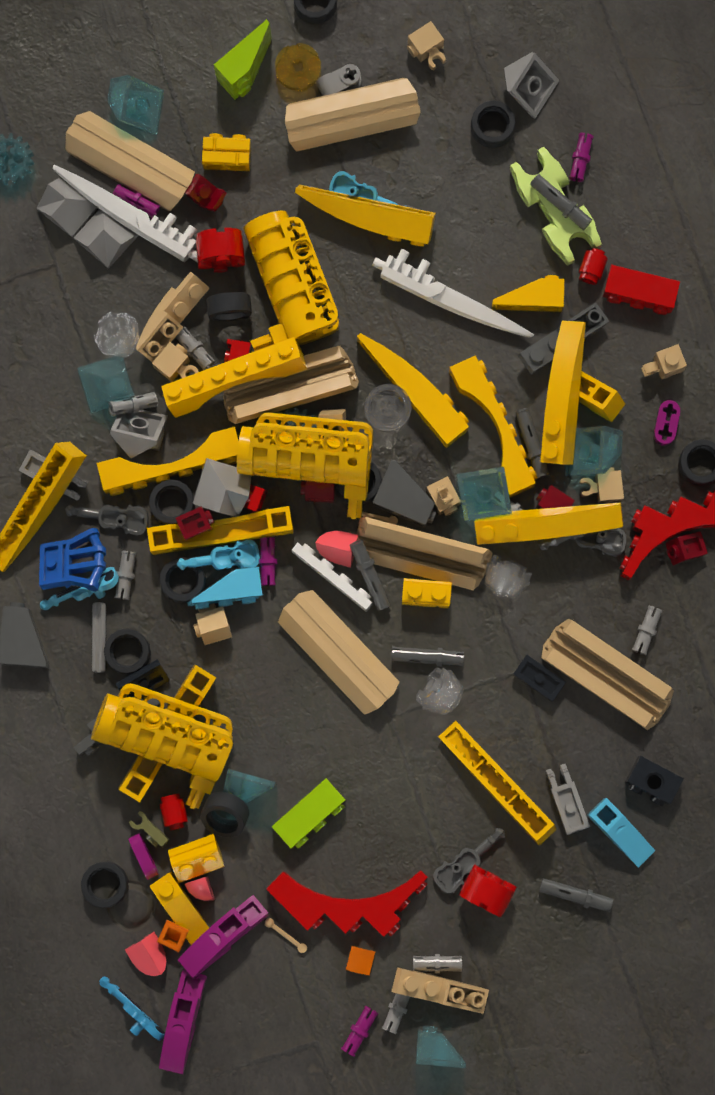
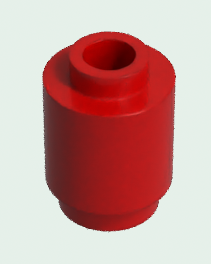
M592 248L591 251L587 250L585 252L579 269V279L581 281L596 285L598 280H601L608 261L604 251Z
M180 794L162 797L160 809L164 827L169 826L170 831L184 828V823L188 822L184 801L180 798Z

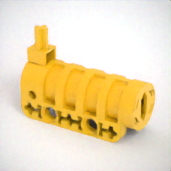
M286 211L270 212L248 222L243 227V230L279 322L278 325L268 328L270 334L250 341L253 350L257 351L295 337L300 346L335 333L339 328L338 311L304 222L299 217H289ZM295 232H296V234L299 235V237H300V238L297 239V240H296L295 235H294ZM301 253H307L305 256H299ZM312 268V276L316 278V282L313 284L310 275L307 274V270ZM317 296H324L323 299H315ZM327 303L324 307H316V305H323ZM328 311L327 315L330 321L324 318V312Z
M264 413L258 418L254 427L243 426L241 428L237 449V473L345 485L344 499H348L347 517H351V519L361 518L362 503L368 495L373 429L365 422ZM292 421L297 426H285V423ZM316 424L317 428H312V425ZM340 426L345 431H334L332 428ZM360 429H364L365 434L360 433Z
M130 683L122 687L118 697L109 693L106 694L95 721L91 740L192 774L190 778V788L192 789L186 805L192 809H199L205 793L211 794L214 784L219 779L233 745L231 735L233 727L232 721L224 715ZM132 691L134 692V697H127L126 694ZM153 698L157 699L160 702V706L148 704L147 701ZM164 703H168L167 709H164ZM177 707L180 708V713L171 710H175ZM200 714L206 718V721L202 723L193 717ZM210 719H213V725H209ZM223 723L226 724V729H222L217 726H221V724Z

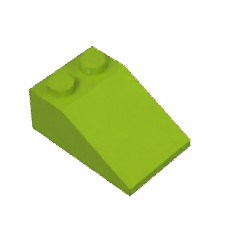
M267 19L214 64L217 81L234 100L239 96L244 97L251 90V86L272 40L270 23Z

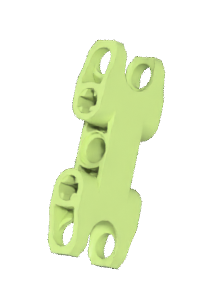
M542 147L537 153L543 167L539 174L565 196L562 188L569 185L568 177L560 163L552 157L547 149ZM517 162L510 165V171L515 181L517 192L527 207L535 203L539 204L550 223L542 228L544 237L551 249L567 266L574 263L573 261L575 260L569 247V241L573 238H583L589 243L591 248H601L602 243L596 230L595 222L585 206L579 208L592 219V222L585 230H582L571 219L563 217V213L530 185L531 181L538 174L529 175L525 173Z

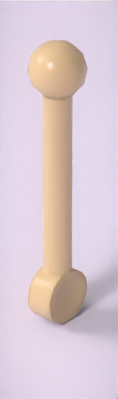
M362 512L363 517L395 525L398 523V519L395 516L388 518Z
M268 918L265 920L266 927L273 928L298 947L297 949L300 953L306 952V944L296 941L275 925L273 919Z

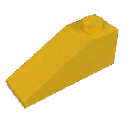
M547 275L545 278L535 280L493 299L492 310L562 312L564 307V279H559V276Z
M581 371L579 402L594 413L612 422L625 406L622 397L615 389Z
M169 872L150 885V888L172 920L189 930L186 939L191 945L209 929V926L181 884L178 883L173 872Z

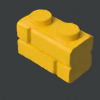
M212 133L209 134V137H203V169L250 171L251 141L245 135L235 134L232 138H223L221 134Z
M404 578L402 605L434 608L438 606L439 608L449 609L452 582Z
M214 834L168 850L171 866L178 883L225 867Z

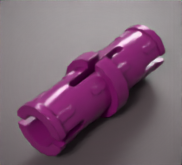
M579 133L576 152H573L572 155L574 161L569 179L572 181L576 180L577 172H579L577 182L584 181L586 165L590 162L591 158L589 152L594 138L591 134H587L586 142L584 143L585 133Z
M119 184L116 186L113 195L146 212L151 218L158 214L160 205H156L143 198V195L139 192L134 193Z
M267 537L260 538L261 559H259V565H261V586L268 585L267 576L269 577V586H276L275 565L277 564V559H275V538L269 537L267 547Z
M368 1006L364 1007L356 1024L351 1026L350 1029L352 1031L341 1047L343 1051L347 1052L351 1044H353L348 1054L354 1057L364 1037H368V1030L379 1014L372 1010L369 1018H367L371 1011V1008Z

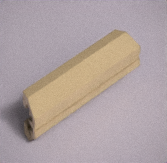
M400 78L290 103L286 106L285 125L289 143L297 152L415 125L421 113L417 92L407 78Z
M91 111L77 115L73 120V124L66 132L65 150L70 155L136 193L139 192L143 195L142 197L156 205H160L161 208L167 211H171L192 182L195 173L193 170Z
M335 346L305 355L304 360L307 369L287 377L249 381L224 391V406L227 411L228 420L237 424L258 418L264 413H275L356 389L359 381L354 365L344 349L340 346Z
M368 517L360 518L356 534L358 535V540H363L370 558L374 559L375 565L436 581L452 582V585L474 590L479 586L489 569L493 554L486 548Z
M313 590L299 593L283 608L278 621L280 626L364 715L380 708L395 693L399 681Z
M567 619L558 625L543 645L541 657L543 660L646 730L655 726L670 706L674 693L672 687L573 620Z

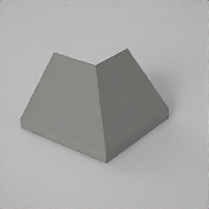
M531 52L505 67L504 71L507 91L532 118H536L558 84L559 79L536 53Z
M61 177L47 185L37 206L38 211L72 238L98 209L97 206Z
M99 209L75 235L74 240L109 269L139 235Z
M139 410L138 413L134 414L129 412L117 415L110 430V435L130 458L148 449L160 451L168 415L146 410Z
M206 458L192 504L237 517L240 515L249 497L252 475L238 474L237 467Z

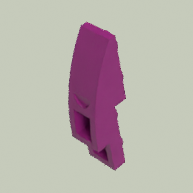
M252 895L236 909L233 907L204 932L182 954L178 962L194 979L228 952L236 941L269 916L268 911Z
M182 970L177 992L174 993L159 1065L161 1070L184 1074L196 1028L195 1021L207 979L206 975L199 974L192 979L187 971Z

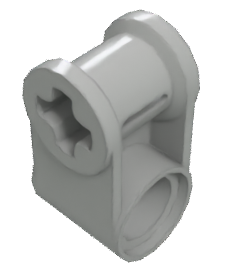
M347 64L332 73L323 75L316 81L322 96L360 88L362 84L360 70L354 64ZM351 75L355 79L351 81L347 76Z

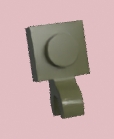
M139 811L138 814L143 819L142 823L136 825L131 820L129 822L130 826L137 830L144 829L148 833L146 839L155 847L158 844L164 847L170 839L148 819L144 812Z

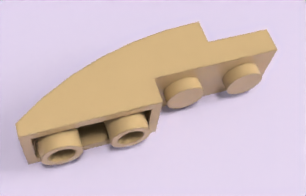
M192 272L186 276L176 290L171 287L149 318L136 349L153 362L167 344L172 342L182 330L183 326L180 323L209 290V287Z
M397 967L391 992L483 1014L489 990Z

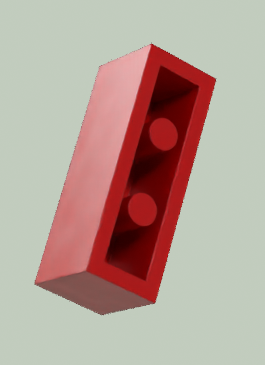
M611 264L603 297L607 298V301L620 304L625 302L630 303V306L636 309H644L646 307L653 309L654 313L660 315L671 314L674 309L680 281Z

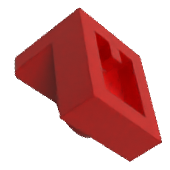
M250 484L249 497L244 507L255 512L261 511L268 491Z

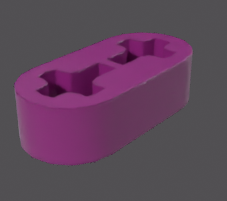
M664 401L657 412L653 438L661 446L669 445L676 436L680 407L675 401ZM671 406L675 414H672L669 421H666L667 414L663 412V409ZM664 425L668 426L667 433L671 434V437H667L666 440H662V435L658 434V432L663 431Z
M138 833L128 838L147 880L159 875L141 834Z

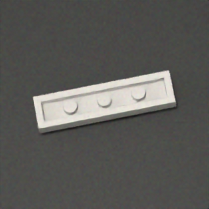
M297 543L292 549L294 555L365 612L368 611L372 606V602L369 600L371 596L362 588L357 591L351 586L353 582L343 573L340 576L332 570L334 566L324 558L321 561L314 556L316 552L307 544L301 546Z

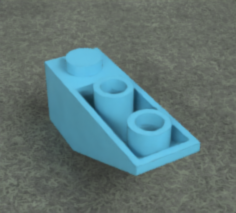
M259 567L235 569L189 601L188 606H195V609L209 608V604L218 603L219 607L231 606L233 601L242 600V604L255 603L256 599L262 596Z
M603 798L587 814L638 868L655 852L654 848L607 798Z

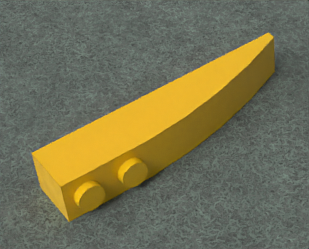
M298 185L295 189L296 194L319 209L359 228L386 235L389 240L400 242L401 239L411 241L410 244L415 246H424V244H429L431 241L436 216L434 212L305 185Z
M561 322L547 391L541 463L573 465L586 322Z
M361 333L357 335V342L446 448L468 431L469 426L467 424L469 420L461 411L457 413L452 407L454 402L446 393L442 395L422 373L385 346Z
M70 441L54 444L1 531L0 571L5 572L36 534L87 455Z
M621 503L480 513L474 523L477 545L550 539L623 527Z
M454 721L438 736L469 772L539 846L557 830L555 824L457 721Z

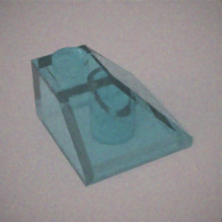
M130 75L112 78L110 80L107 102L118 121L153 135L157 134L164 90Z
M122 354L77 368L91 413L108 408L109 401L121 400L135 395Z
M607 426L577 428L573 465H566L565 476L605 474L622 454L623 431Z
M504 467L456 475V484L464 522L512 514Z
M228 769L223 792L236 795L247 805L275 789L277 783Z
M423 1026V1030H417L416 1064L466 1068L465 1059L443 1032L437 1031L438 1027Z

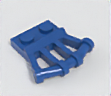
M91 528L69 540L40 544L39 586L42 590L63 586L69 588L71 585L87 588L90 591H98L100 586L98 582L103 571L106 570V562L104 561L106 548L99 539L100 533L97 528ZM86 542H91L92 544L91 547L74 549ZM94 557V561L72 564V560ZM93 571L90 579L72 576V574Z

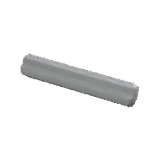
M95 602L92 605V671L104 673L106 671L104 655L106 643V604Z

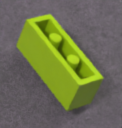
M326 778L271 827L291 849L294 846L299 849L309 840L306 837L307 834L312 830L317 833L327 824L324 820L331 813L335 817L345 808L342 803L346 800Z

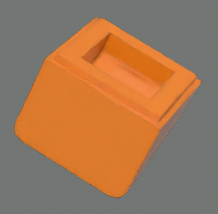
M167 920L157 942L179 952L189 930Z
M352 946L346 970L370 975L375 951Z

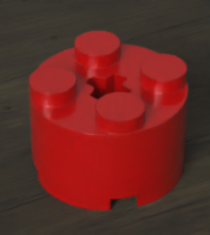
M216 228L196 234L199 269L214 268V272L219 273L228 271V267L231 266L241 267L245 265L241 230L224 228V232H217Z
M474 864L459 895L478 907L480 906L486 909V911L502 917L517 886Z

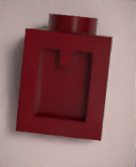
M196 174L184 194L201 208L215 212L222 205L227 192L216 188L202 175Z
M202 506L175 518L185 540L213 530L211 524L215 523L210 510L205 511Z
M701 531L677 537L666 543L667 554L671 559L672 565L708 554Z

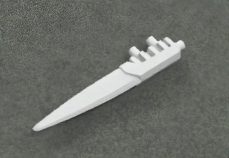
M53 165V170L61 178L110 217L181 261L186 262L188 258H191L198 262L197 251L194 250L196 248V240L192 239L197 231L195 227L189 225L184 234L180 233L177 228L173 229L172 225L177 217L171 213L168 214L164 222L160 221L155 215L150 221L148 214L141 209H137L90 181Z
M401 249L397 259L389 255L386 262L375 258L372 264L373 267L382 270L380 278L439 307L506 332L528 338L534 336L533 333L494 310L438 281L434 282V276L426 274L431 264L430 262L422 259L418 269L405 264L409 252Z

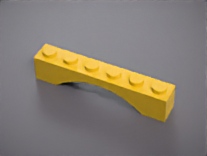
M295 337L161 387L168 409L177 418L198 410L215 395L236 385L264 378L287 377L306 370L307 366Z
M475 355L450 366L449 373L458 392L480 405L489 415L497 429L502 449L499 480L507 497H513L533 488L536 484L534 481L537 479L536 473L532 466L528 467L525 458H527V454L523 446H518L514 438L517 437L512 423L508 425L504 417L507 415L503 403H498L495 398L497 391L493 382L487 381L485 376L487 369L483 361H478Z
M232 427L211 433L197 450L183 459L172 463L142 465L121 457L99 462L97 467L103 491L106 494L110 493L111 496L124 493V489L131 487L134 490L147 487V483L156 481L159 484L170 480L172 476L188 477L193 475L195 470H203L206 458L228 465L236 464L239 442L236 429Z
M289 506L214 520L215 523L211 524L213 530L206 531L188 540L184 539L178 524L147 528L150 552L153 555L294 533Z
M194 665L174 698L199 706L216 677ZM176 707L175 710H171V711H174V712H176V713H180V708H177V707ZM138 755L118 789L140 802L163 763Z

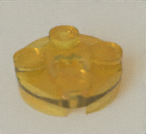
M296 43L297 45L284 47L278 53L275 61L276 76L286 88L304 92L319 79L321 75V61L317 52L311 46ZM299 62L303 63V70L295 72L292 65H298Z

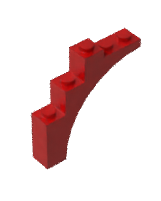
M715 490L713 493L708 492L703 502L706 508L683 497H680L677 502L673 500L667 511L670 517L645 505L641 511L637 509L631 522L634 523L632 530L640 533V536L635 534L630 544V548L633 551L630 557H624L619 569L623 570L621 577L630 580L641 561L650 551L665 540L686 531L699 528H715Z
M420 870L406 883L389 892L369 898L345 899L314 892L299 884L283 871L266 890L307 931L311 927L315 930L325 920L322 917L325 913L345 934L349 930L354 933L363 923L360 920L363 916L383 937L386 934L391 937L400 928L398 922L401 920L394 912L397 909L401 912L411 902L408 897L414 891L419 894L427 886L425 880L428 877Z

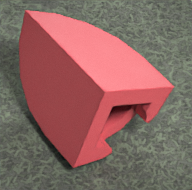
M344 531L326 532L315 542L316 549L328 561L351 568L354 557L349 545L358 541V535Z
M208 876L184 884L188 893L194 898L203 901L215 900Z
M155 932L150 933L141 941L125 949L135 967L145 975L150 976L161 975L166 968L167 962L162 944L157 942L158 937Z

